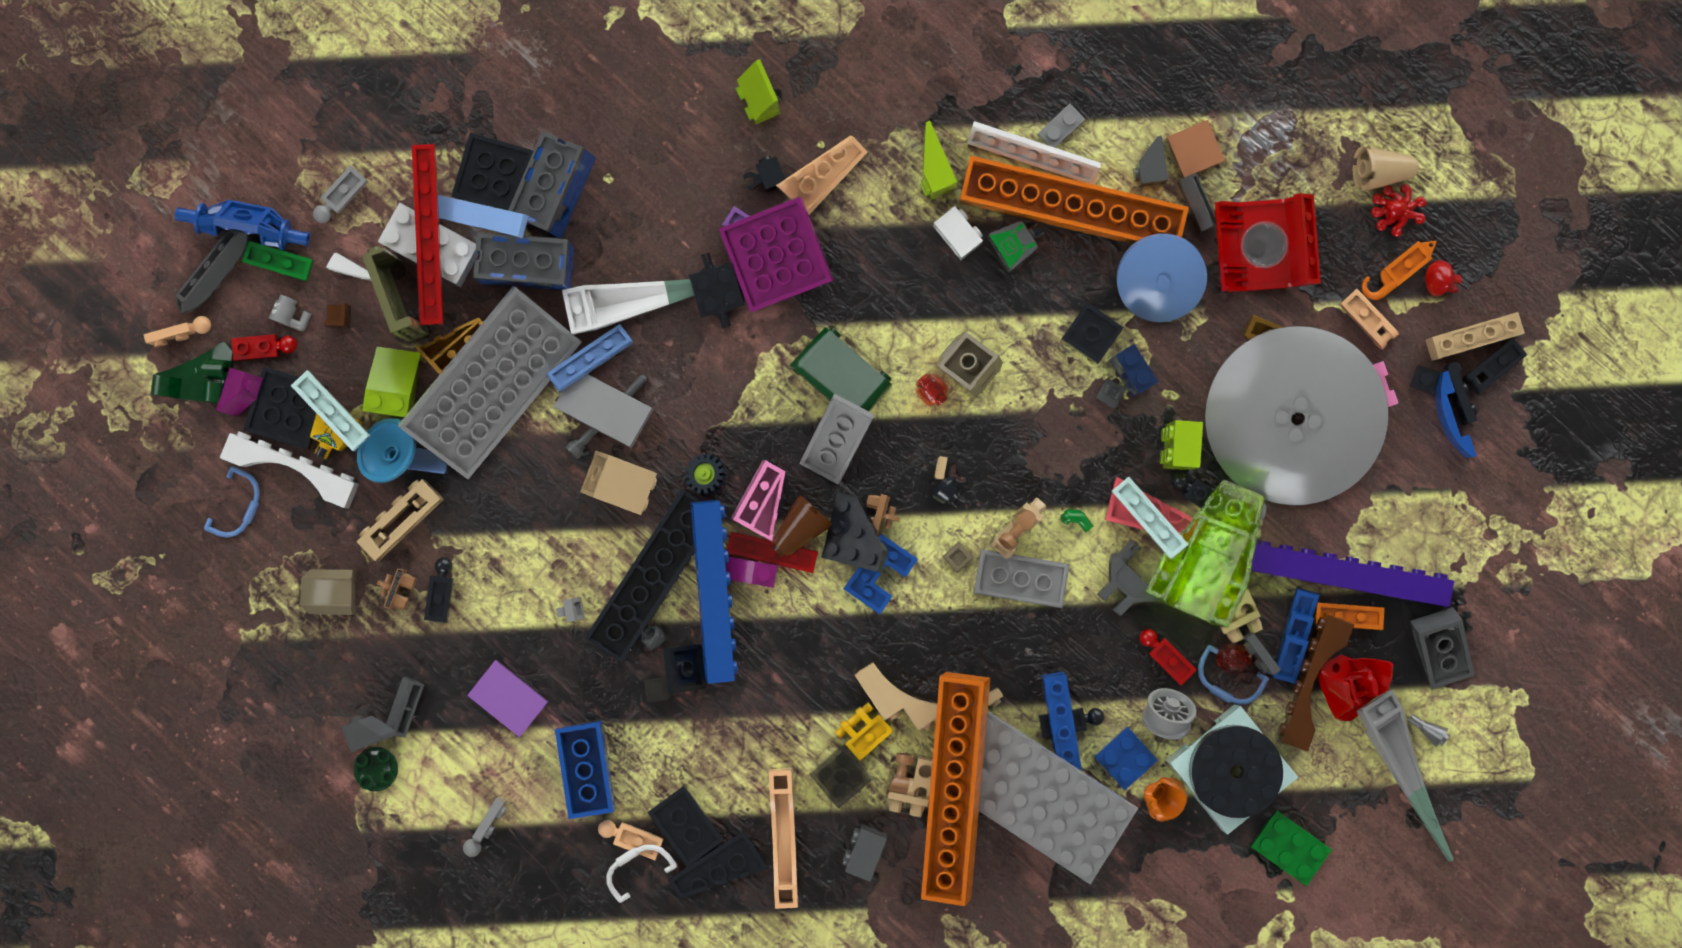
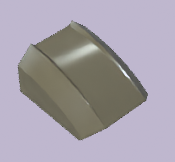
M965 331L954 338L940 355L937 366L974 396L983 393L986 386L1000 372L1003 361L997 354Z
M310 569L301 578V606L308 614L355 615L357 570Z

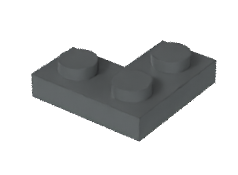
M1248 633L1243 637L1246 642L1244 647L1254 657L1255 661H1253V664L1261 673L1275 675L1281 670L1254 633Z

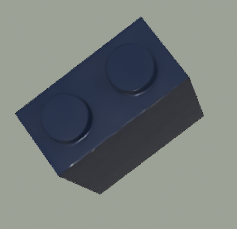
M1132 344L1109 360L1132 398L1158 383L1157 378L1135 344Z

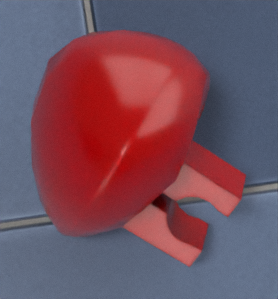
M1443 260L1432 262L1426 269L1425 274L1426 287L1433 297L1441 296L1446 292L1457 293L1458 288L1454 283H1462L1461 276L1455 275L1450 263Z

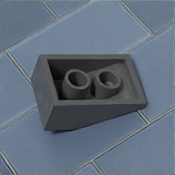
M1453 607L1410 621L1414 640L1431 689L1475 676L1463 620Z

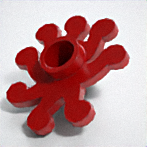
M1404 184L1400 188L1404 198L1397 192H1394L1391 185L1384 186L1382 193L1384 196L1392 198V200L1382 198L1380 193L1372 196V202L1375 205L1384 206L1381 209L1374 207L1371 210V215L1375 218H1379L1382 215L1386 217V219H1381L1376 223V228L1379 231H1384L1387 225H1391L1398 220V223L1392 227L1391 234L1394 237H1399L1402 234L1401 229L1405 226L1408 219H1415L1416 224L1419 225L1425 221L1423 213H1416L1413 210L1417 206L1424 207L1426 199L1420 196L1411 202L1412 189L1408 184Z

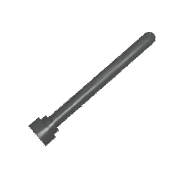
M640 375L624 393L632 397L647 382V377ZM590 427L579 440L570 441L565 448L579 459L584 454V446L599 431Z

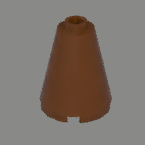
M799 495L773 538L772 543L775 545L772 549L781 557L784 554L789 557L828 530L832 523L804 497Z

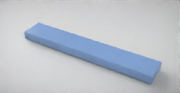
M438 195L439 219L523 238L529 216Z

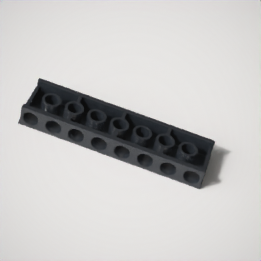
M681 489L585 636L586 640L612 655L621 663H624L695 554L690 502H700L702 500L685 489Z

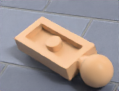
M199 316L194 319L193 323L186 322L143 335L147 344L154 345V347H162L168 344L167 341L176 339V341L187 340L189 335L195 334V331L200 334L207 333L211 328V322L207 317Z
M604 820L598 826V832L602 837H616L613 844L627 850L643 845L661 847L664 839L624 822L621 823L619 828H616V825L611 820ZM645 850L639 854L656 860L658 852Z

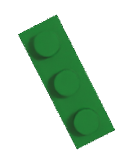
M248 241L242 262L308 282L314 260Z

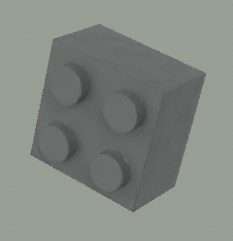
M863 824L860 825L859 829L855 828L851 837V844L853 846L851 850H846L842 860V865H845V872L871 882L887 840L886 833Z

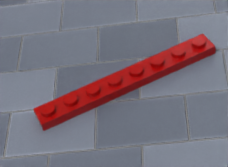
M411 145L420 325H443L436 145Z

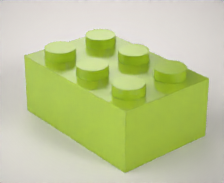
M1175 420L1166 424L1165 428H1162L1161 441L1165 443L1164 450L1160 452V464H1163V469L1190 471L1200 468L1203 422Z

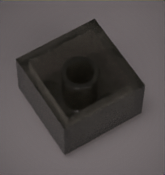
M844 743L809 772L811 778L838 809L873 780L872 775Z

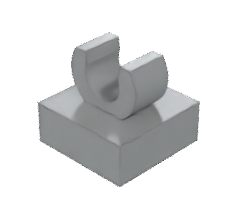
M581 597L563 600L564 607L556 608L558 617L566 616L567 622L585 619Z

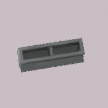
M1197 173L1179 180L1177 184L1189 207L1199 233L1216 226L1214 211Z
M408 677L402 678L386 725L396 730V736L404 738L407 735L424 684Z

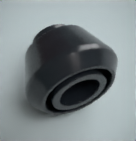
M948 476L931 491V497L942 504L947 502L950 505L959 497L957 492L960 489L955 477Z

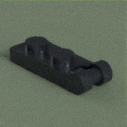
M1511 338L1463 378L1467 383L1470 382L1473 385V390L1478 395L1526 357L1527 354L1516 340ZM1480 373L1486 378L1483 382L1477 377Z
M1453 362L1445 365L1442 372L1449 371L1455 392L1450 394L1462 425L1477 421V410L1474 404L1470 403L1468 398L1469 389L1466 383L1462 382L1459 375L1462 370L1461 365Z

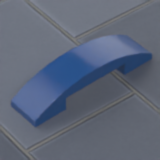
M1449 371L1442 372L1435 387L1436 408L1441 426L1449 441L1465 458L1475 457L1477 455L1470 435L1460 436L1447 394L1455 392Z

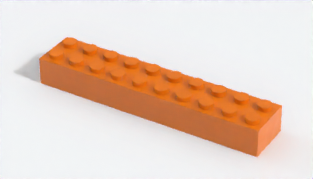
M971 155L959 199L960 204L1129 244H1134L1138 240L1154 234L1165 233L1182 237L1189 207Z
M945 672L939 678L921 892L922 900L966 906L971 900L990 689L989 677Z

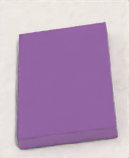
M497 660L493 662L467 695L518 737L523 735L548 703L545 698Z

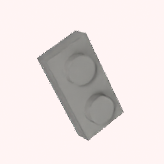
M1069 104L1037 136L1046 145L1056 148L1085 121V118Z

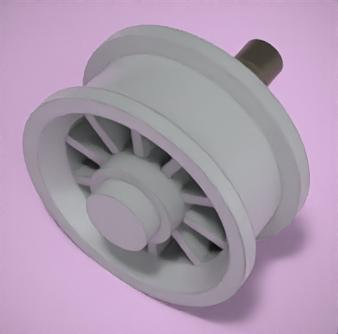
M1167 688L1157 689L1150 693L1147 706L1142 713V721L1155 734L1154 739L1158 743H1162L1164 738L1172 740L1181 739L1190 731L1191 722L1196 716V707L1190 698L1179 691Z

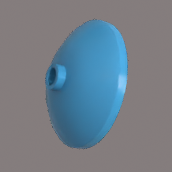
M395 418L385 419L374 424L367 431L370 437L357 450L358 468L367 479L376 483L392 481L402 475L411 464L416 451V440L399 428L398 424L402 420Z

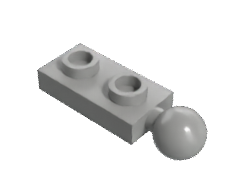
M350 165L322 195L321 199L326 204L317 206L314 209V219L319 223L329 221L332 209L339 214L369 181Z
M500 796L495 799L474 833L473 838L467 840L463 845V851L467 856L475 857L480 853L481 841L491 836L495 829L492 824L496 818L500 820L507 808L504 805L507 800Z

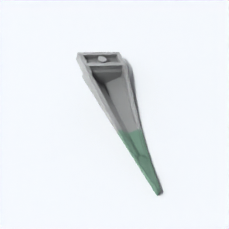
M1393 689L1357 710V713L1367 729L1365 733L1442 853L1449 862L1453 861V856L1435 815L1418 766L1404 710Z

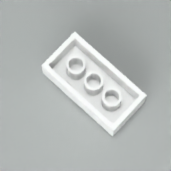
M399 202L378 242L417 263L415 211ZM439 224L442 278L461 287L479 256V253L476 251V244Z

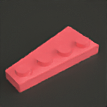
M1115 477L1113 489L1124 480ZM1111 492L1105 520L1144 530ZM1143 492L1185 541L1193 542L1198 520Z

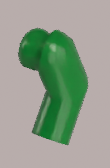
M1067 509L1061 514V521L1064 524L1068 525L1070 522L1078 523L1085 533L1094 527L1081 510Z

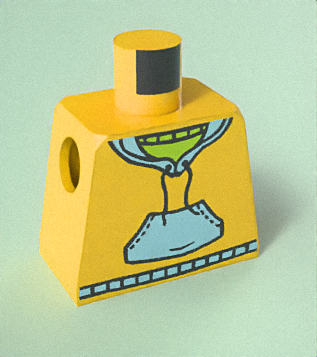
M316 413L310 437L320 443L314 454L327 459L332 448L343 452L347 445ZM354 418L362 426L363 422Z

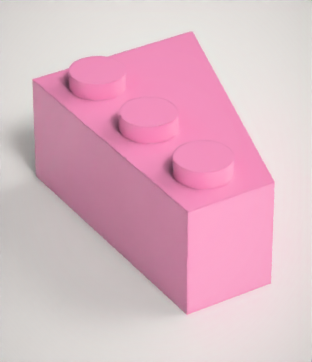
M762 460L731 519L772 541L785 471L766 460Z

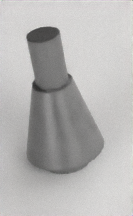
M1413 714L1408 720L1409 723L1419 728L1435 747L1439 744L1443 746L1449 737V734L1446 733L1448 728L1427 721L1424 722Z

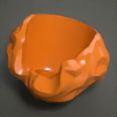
M1161 777L1157 782L1148 785L1144 790V801L1148 807L1149 814L1153 819L1160 822L1175 819L1184 810L1188 801L1185 786L1180 780L1173 777Z

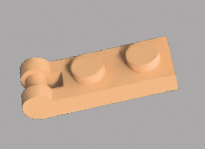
M1355 289L1339 304L1381 350L1387 346V342L1391 338L1394 339L1399 335L1398 331L1358 289ZM1382 327L1385 333L1380 336L1377 331Z

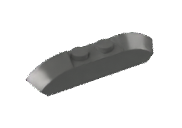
M236 229L227 230L175 295L176 305L181 316L199 309L213 297L212 292L219 288L223 278L234 269L235 263L238 260H242L247 243L251 240V234H246Z

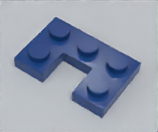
M881 534L879 539L887 549L884 568L888 565L906 578L918 559ZM858 567L843 589L881 614L892 598V595L875 584L881 574L880 572Z

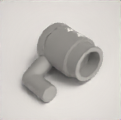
M280 294L268 319L299 331H305L312 314L303 311L300 321L293 319L297 301Z

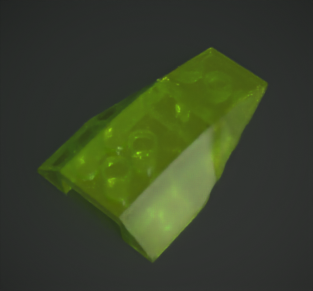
M1223 480L1205 501L1202 509L1193 516L1192 521L1185 530L1180 532L1188 546L1172 560L1164 552L1146 593L1172 608L1207 623L1229 628L1248 587L1265 496Z

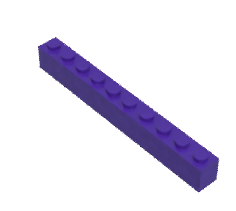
M1236 536L1235 540H1228L1225 567L1450 607L1454 580L1447 579L1448 575L1434 573V576H1427L1424 570L1412 569V572L1403 571L1404 567L1390 565L1389 568L1381 567L1380 562L1368 561L1367 564L1359 563L1358 558L1347 556L1345 560L1337 559L1336 554L1324 552L1323 556L1315 555V550L1302 548L1301 552L1292 551L1293 546L1282 544L1279 545V548L1270 547L1271 542L1258 540L1257 544L1248 543L1249 538Z

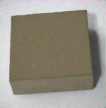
M959 541L942 556L957 573L974 558Z

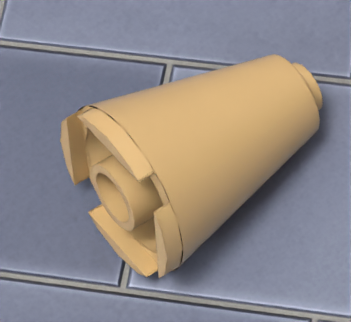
M1361 146L1354 155V158H1358L1357 165H1353L1352 168L1356 187L1362 188L1361 191H1369L1414 178L1415 174L1418 173L1419 164L1410 155Z

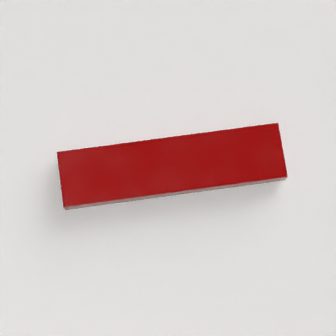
M735 532L730 534L727 547L728 554L814 573L818 551L800 548L789 557L786 554L781 557L772 549L775 544L770 540Z

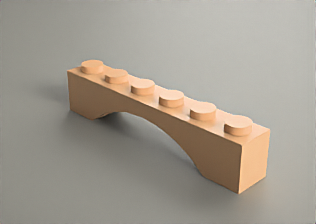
M792 768L770 769L769 787L775 909L798 908Z

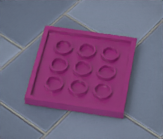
M802 196L719 228L750 312L834 281Z

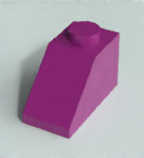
M229 368L216 411L233 416L241 414L256 400L263 378Z

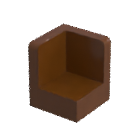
M341 303V305L327 304L326 320H322V325L333 328H350L351 306L346 303Z

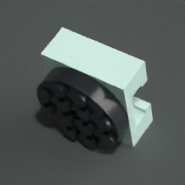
M1236 704L1215 719L1216 725L1190 746L1184 744L1165 760L1218 827L1227 835L1250 816L1266 809L1283 789L1298 778L1281 757L1271 740L1260 731L1244 709ZM1233 766H1240V777H1232L1231 769Z

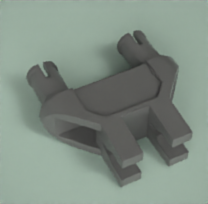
M1131 539L1118 553L1115 552L1110 555L1109 582L1097 593L1103 601L1116 589L1124 596L1112 609L1118 616H1122L1135 602L1158 601L1161 596L1160 593L1173 581V578L1167 576L1168 573L1162 570L1151 584H1146L1128 567L1127 562L1141 550L1138 545L1134 546L1135 542Z

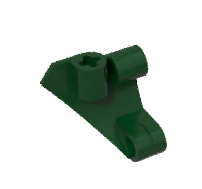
M223 341L216 347L188 362L154 374L150 395L219 403L229 368H232L233 364L232 349Z

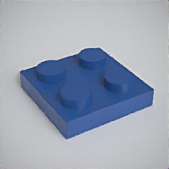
M1127 726L1094 755L1096 760L1123 790H1126L1158 761Z

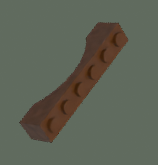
M1324 613L1323 617L1318 619L1316 625L1317 635L1309 643V657L1307 660L1304 659L1300 671L1303 672L1301 679L1295 682L1293 701L1288 702L1285 714H1287L1286 720L1280 724L1277 735H1279V740L1282 743L1305 751L1309 750L1316 731L1310 710L1313 684L1326 661L1337 651L1347 646L1354 624L1350 621Z

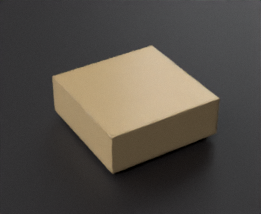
M938 457L935 479L944 480L948 457Z

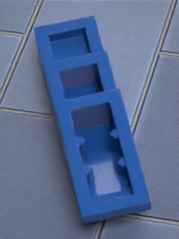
M1296 588L1276 664L1281 670L1273 675V678L1295 684L1308 646L1307 639L1314 621L1313 614L1319 599V593Z

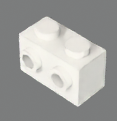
M954 206L935 221L933 227L957 257L962 260L982 244L983 240L981 237L983 235L976 226L971 227L967 222L969 218L966 213Z

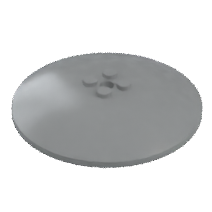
M1291 326L1273 329L1243 343L1219 368L1212 381L1206 401L1205 423L1207 437L1213 454L1222 469L1237 485L1261 499L1279 504L1306 505L1318 503L1337 496L1352 487L1368 472L1375 462L1383 446L1388 426L1386 392L1378 372L1369 359L1346 339L1332 332L1313 327ZM1297 412L1304 415V421L1299 425L1293 424L1291 421L1292 415Z

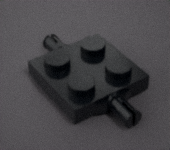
M710 252L702 254L701 257L705 268L688 275L700 317L719 315L722 328L726 327V325L731 326L727 313L734 308L744 306L732 262L723 265H713Z

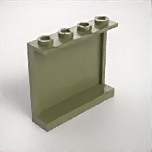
M376 246L368 249L367 254L362 255L390 332L408 342L429 335L426 325L421 326L419 321L407 315L390 270L391 267L402 264V260L384 247Z

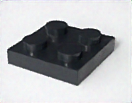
M1086 302L1061 340L1098 365L1124 327Z
M701 644L663 649L668 694L706 688Z

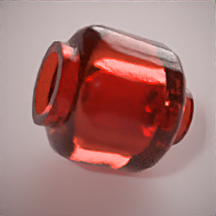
M926 373L916 382L915 392L927 406L935 404L940 406L947 400L946 394L949 388L938 374Z
M1225 644L1218 650L1216 661L1217 665L1225 673H1244L1248 666L1251 665L1252 655L1248 653L1242 644Z

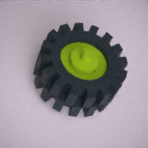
M700 454V457H693L694 461L688 462L690 466L685 468L687 474L684 475L685 479H687V485L691 487L690 489L704 496H709V494L715 495L716 491L720 492L722 490L721 486L726 485L725 479H728L726 474L727 468L724 467V463L710 454Z

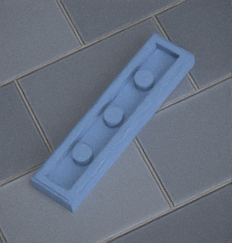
M619 324L550 370L546 375L558 392L561 393L633 344V341Z

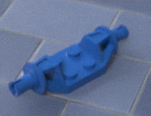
M226 200L207 207L205 203H200L196 211L178 207L175 211V221L194 224V231L197 234L204 232L218 236L223 229H236L246 234H259L261 245L279 247L280 250H285L289 243L308 246L310 242V232L292 230L290 220H284L273 208ZM275 225L277 228L280 229V231L277 230V229H275V228L272 227V226Z

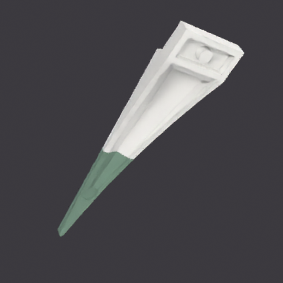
M689 279L583 285L562 290L572 335L598 330L694 296Z

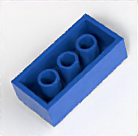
M603 721L556 728L555 735L568 819L614 812L616 804Z

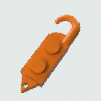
M1418 241L1387 265L1380 274L1384 286L1377 292L1373 293L1368 290L1367 283L1370 277H1366L1361 285L1363 294L1371 300L1384 298L1432 259L1431 255L1436 241L1422 243Z

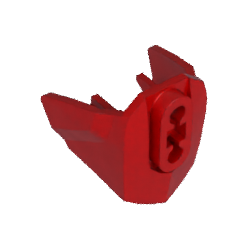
M1337 655L1327 660L1318 673V679L1335 719L1340 721L1354 720L1359 716L1357 710L1379 695L1389 691L1393 677V663L1371 658L1351 659L1344 655Z

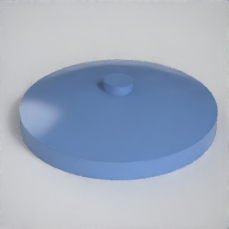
M1154 234L1138 240L1124 253L1117 269V288L1125 306L1136 316L1152 322L1172 321L1183 317L1199 303L1206 289L1207 269L1199 251L1186 239L1173 234Z

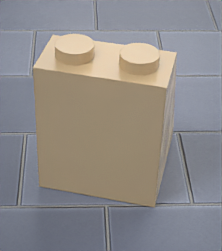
M595 451L580 492L641 515L648 506V496L650 490H653L656 485L657 478L655 477L657 473L611 455Z

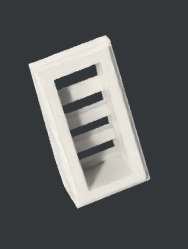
M338 253L333 254L326 266L331 271L371 281L366 269Z

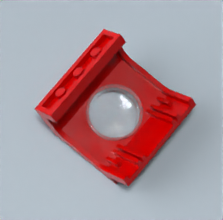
M1299 193L1284 199L1250 202H1215L1216 236L1218 240V260L1222 291L1234 293L1321 284L1314 194Z

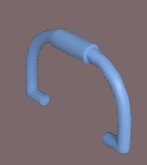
M235 466L230 467L226 477L231 479L235 472L250 480L254 488V498L251 500L242 520L244 522L235 531H219L210 527L213 519H207L204 530L225 538L234 537L243 532L248 524H251L260 504L258 503L260 497L259 484L251 474Z
M1207 645L1199 661L1198 675L1202 684L1210 690L1209 692L1228 703L1232 702L1238 705L1249 704L1257 700L1269 681V677L1259 671L1256 677L1262 679V682L1254 695L1247 699L1234 698L1232 694L1207 682L1203 670L1205 661L1210 651L1216 655L1220 651L1211 645Z

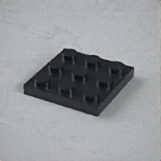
M470 132L451 196L463 201L508 211L534 150Z
M263 366L260 375L263 378L256 400L251 404L243 430L310 450L313 440L310 434L316 412L291 387L299 377ZM322 384L327 390L329 389V386Z

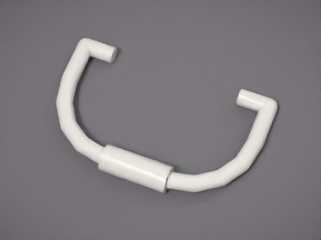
M643 845L638 848L634 847L616 858V861L607 872L606 882L610 892L619 903H622L631 896L628 892L620 896L612 883L614 870L638 856L640 852L653 850L662 854L670 865L664 869L666 873H669L677 867V864L667 851L656 845Z

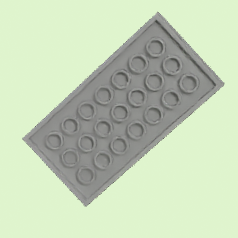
M513 286L398 426L465 478L469 479L549 383L550 379L546 373L567 360L582 341L572 335L559 322Z
M988 711L979 811L1091 885L1137 812L1138 807Z

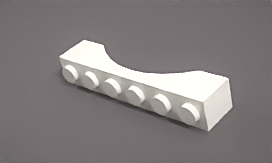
M238 431L237 434H229L220 455L221 459L242 467L262 463H279L289 466L308 478L318 489L323 500L343 508H350L359 486L358 483L353 482L354 477L345 473H341V476L333 474L334 469L322 464L320 468L312 465V460L302 456L299 459L291 457L292 452L279 448V451L271 449L272 444L259 439L258 443L251 441V436Z

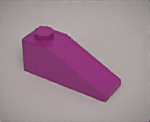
M729 557V563H725L726 572L730 573V580L772 588L775 586L778 565Z

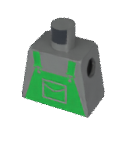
M1019 221L991 232L987 238L1010 273L1038 249L1035 239L1042 236L1044 231L1039 223L1027 229L1023 221Z

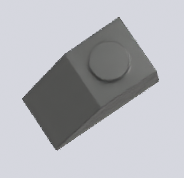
M1157 136L1136 164V168H1133L1134 181H1138L1139 187L1165 184L1168 181L1162 136Z
M362 715L349 719L350 724L342 726L350 752L397 735L396 730L374 716L363 719Z

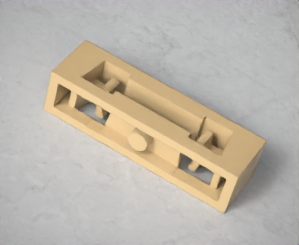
M1516 312L1434 336L1425 341L1431 360L1434 361L1525 334L1519 313Z
M426 480L414 481L408 487L409 492L404 497L402 495L397 497L392 502L393 507L388 512L383 511L375 519L377 522L371 528L369 526L366 527L359 534L361 538L356 542L374 561H380L444 500ZM412 504L416 508L421 509L417 512L414 511L389 536L384 532H380L382 529H387Z

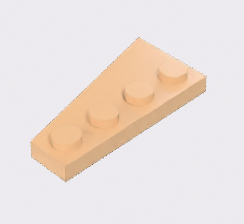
M850 135L776 186L789 200L802 196L807 212L810 215L867 154V151L855 137Z

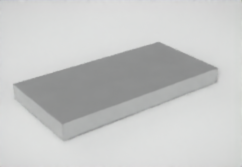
M588 374L563 390L554 405L559 411L630 448L634 445L653 411L648 405Z
M834 394L799 464L839 485L875 415Z
M981 549L974 594L1062 608L1070 564L1019 555H1012L1006 559L999 552Z

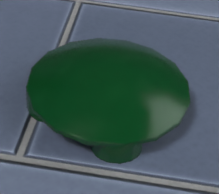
M371 747L355 758L354 776L362 789L371 792L382 791L389 788L395 782L398 775V763L395 756L389 750L382 747Z

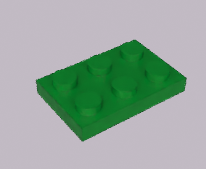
M1276 809L1250 845V847L1306 887L1332 851L1331 848Z

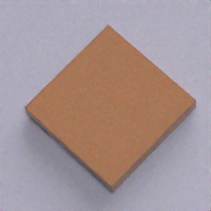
M1208 120L1166 137L1182 178L1199 173L1225 161Z

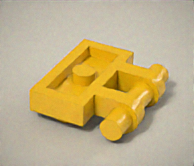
M869 702L862 708L858 707L855 710L856 713L847 721L844 720L840 724L841 727L835 731L840 739L846 733L849 734L851 739L845 745L860 761L893 732V729L879 714L873 719L867 715L874 709ZM863 720L866 725L856 733L853 727Z

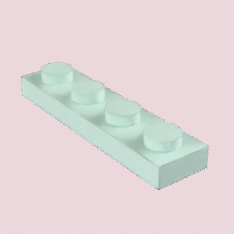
M307 370L291 385L352 451H355L370 437V434L310 371Z
M1130 477L1126 478L1112 490L1117 499L1171 560L1188 546V543Z

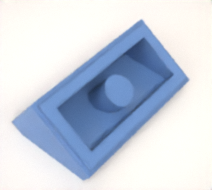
M416 448L414 458L407 469L448 474L449 465L430 450Z

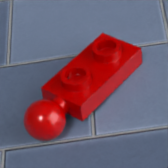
M276 334L231 338L233 361L279 357V350L284 353H292L297 348V341L292 336H284L280 341H278V335Z
M1145 629L1141 632L1139 637L1141 644L1153 648L1148 654L1182 686L1197 669L1165 638L1158 642L1157 634L1152 629Z

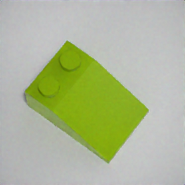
M756 60L737 79L738 87L735 89L740 100L745 99L748 107L744 109L748 119H754L755 124H759L779 115L780 110L777 96L761 60Z
M928 121L924 130L923 169L920 186L924 195H929L930 199L933 200L955 190L957 180L931 121Z
M377 347L365 389L362 411L404 418L414 406L421 354L419 352Z

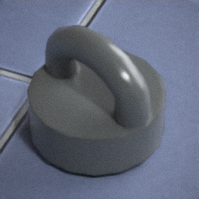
M654 625L644 630L641 641L650 650H655L664 643L666 636L658 626Z

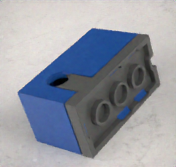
M542 130L508 211L529 216L527 225L562 239L596 157L585 148L569 141L564 142L559 137Z
M477 233L476 251L480 254V259L475 260L473 278L482 285L548 290L571 288L574 246L568 239L530 236L520 238L512 235Z

